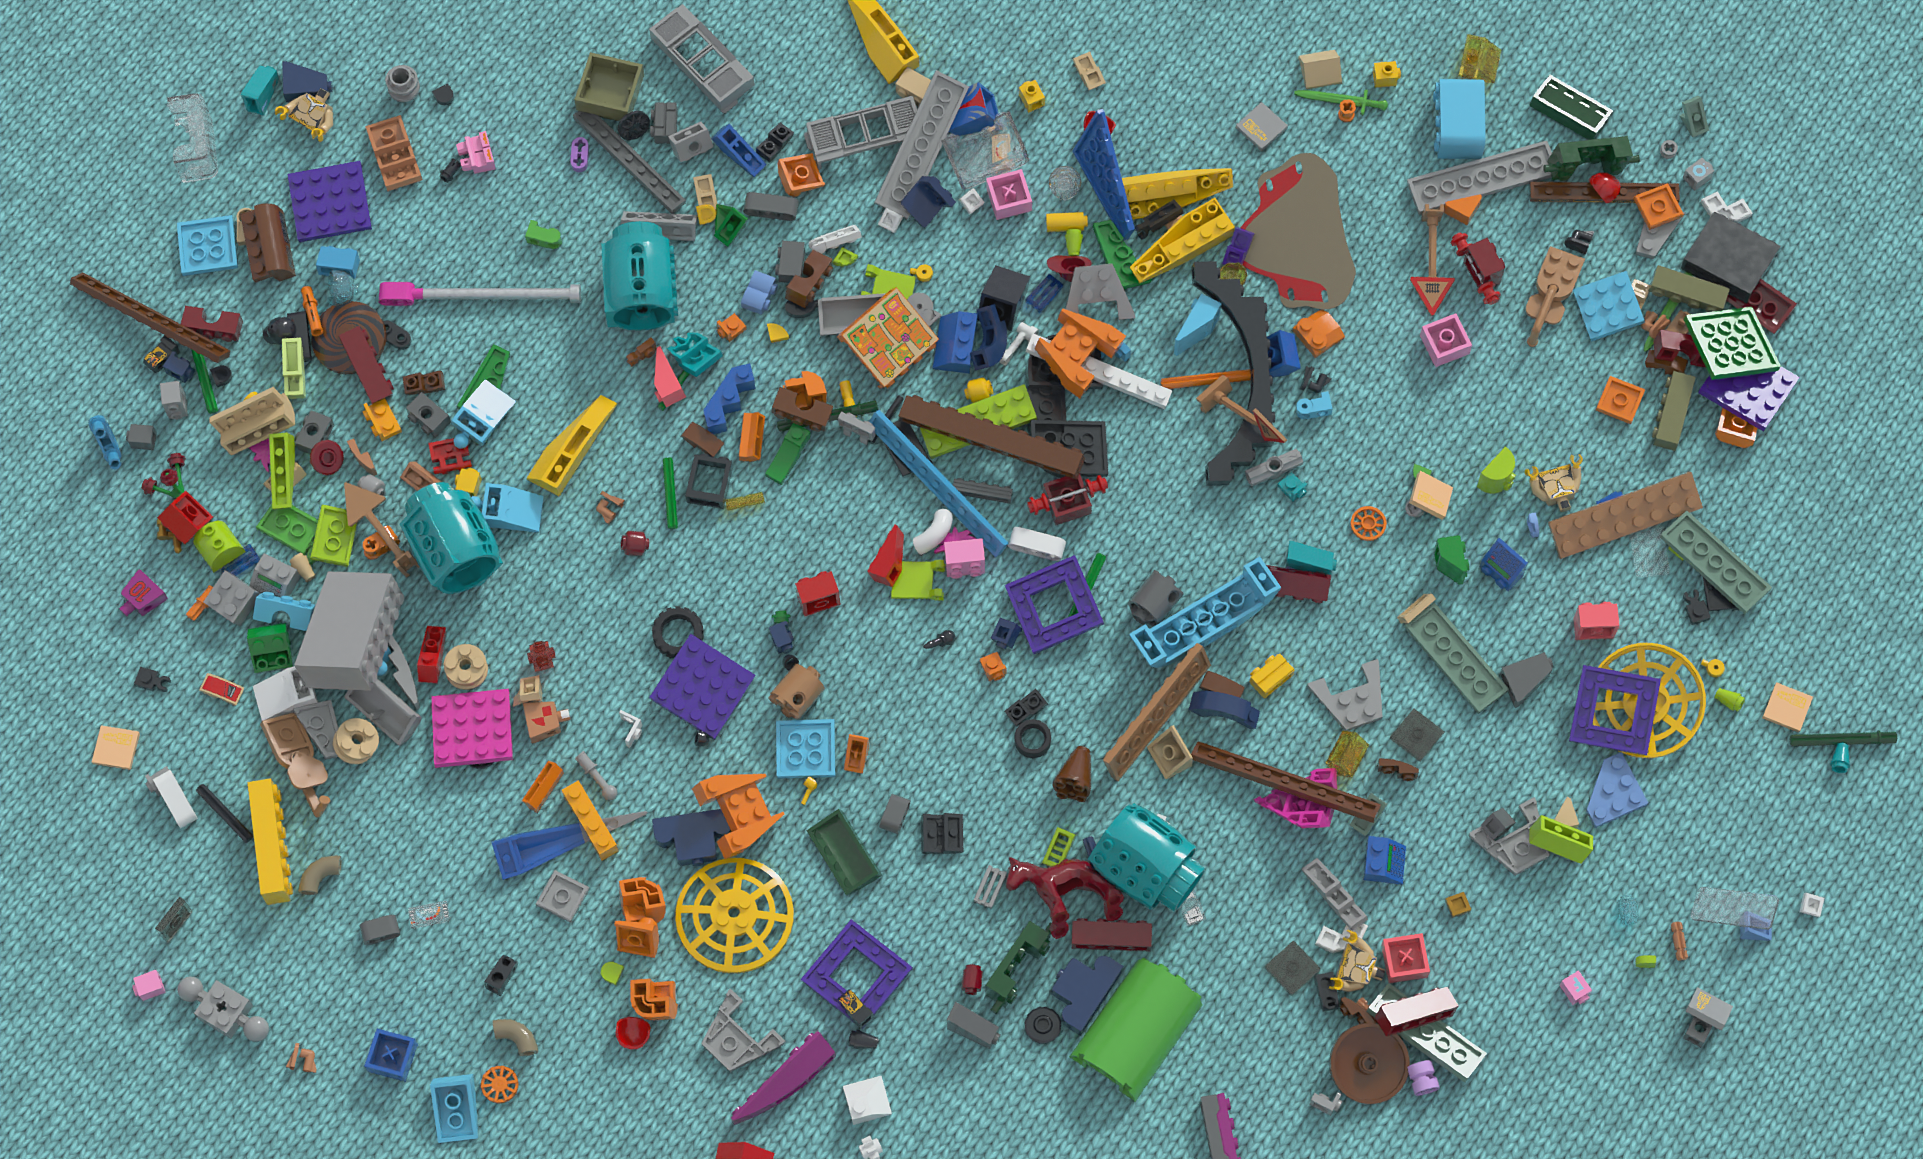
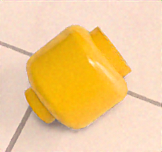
M980 377L968 381L964 392L967 400L970 399L972 403L991 397L993 395V387L990 380Z

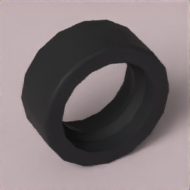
M1031 719L1024 721L1015 732L1014 741L1016 749L1027 758L1033 759L1043 756L1051 745L1050 729L1040 720ZM1034 728L1043 733L1044 743L1038 749H1028L1023 745L1021 738L1027 729Z

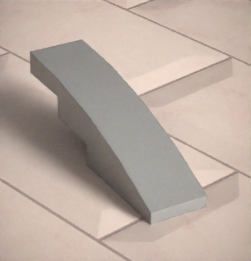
M391 635L388 646L393 653L388 656L391 663L397 669L393 677L416 710H418L420 704L412 672L401 648Z
M1318 858L1302 868V872L1315 889L1352 931L1368 920L1367 915L1355 904L1354 899L1342 887L1341 882Z

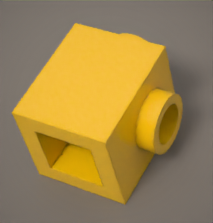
M1396 61L1374 63L1373 79L1375 88L1397 86V81L1401 78L1400 68H1397Z
M1036 80L1024 82L1019 87V96L1028 113L1045 106V96Z
M467 468V470L461 469L460 474H457L455 478V490L466 491L471 497L477 496L482 481L480 472L472 468Z

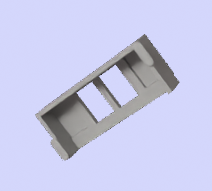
M683 4L649 29L651 39L722 113H727L738 104L737 99L755 86L754 77ZM697 32L709 45L686 61L676 48ZM714 50L725 62L703 78L692 65Z
M909 96L870 108L807 122V132L804 134L808 149L813 151L818 170L822 169V162L902 142L917 111L914 98ZM885 116L890 135L871 140L865 120ZM860 122L865 141L846 146L841 127Z

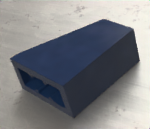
M282 61L283 95L286 102H291L306 93L316 97L320 88L329 93L333 92L332 81L328 80L327 74Z

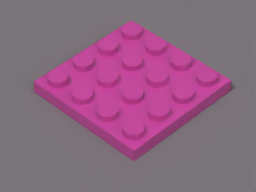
M509 689L432 696L435 768L513 760Z

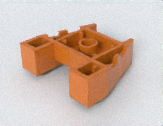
M1062 309L1057 320L1064 326L1050 343L1040 337L1034 349L1049 364L1050 370L1059 377L1064 388L1078 398H1081L1095 377L1081 366L1095 348L1112 358L1122 346L1126 335L1110 324Z
M766 774L716 775L700 781L692 788L700 806L717 800L730 827L731 833L724 835L717 841L724 859L742 853L784 815V812L771 816L756 784L766 778Z

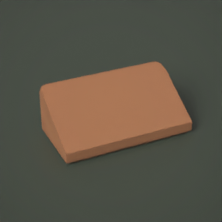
M415 461L409 462L400 476L402 480L417 491L430 484L442 482Z

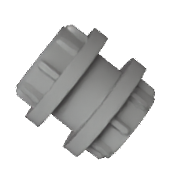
M398 65L388 71L385 82L388 92L394 100L408 102L418 95L420 84L413 68L406 65Z

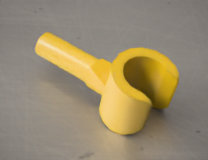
M808 777L804 782V786L808 789L801 801L803 805L806 804L811 792L817 788V782L811 777Z

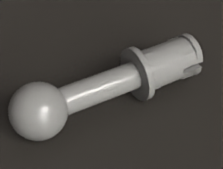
M585 751L577 755L575 760L584 769V774L587 775L589 773L600 786L603 798L609 801L615 799L617 789L613 785H608L595 769L598 765L591 761Z

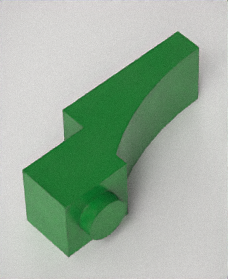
M792 424L774 460L765 473L766 477L780 485L783 484L811 437L809 430L800 425Z

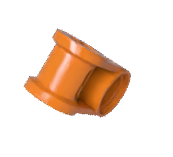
M388 525L384 526L396 544L399 545L400 540L391 527ZM378 532L363 541L364 555L370 560L377 559L391 550Z

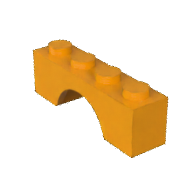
M579 780L562 789L565 800L584 828L601 861L619 852L617 844Z

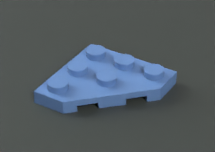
M1622 752L1604 759L1586 810L1594 828L1648 805V801Z

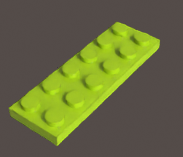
M1025 384L957 409L959 413L965 414V412L975 415L977 419L982 420L986 418L993 421L995 425L1000 426V424H1004L1011 429L1028 424L1031 420H1038ZM920 428L931 459L971 445Z

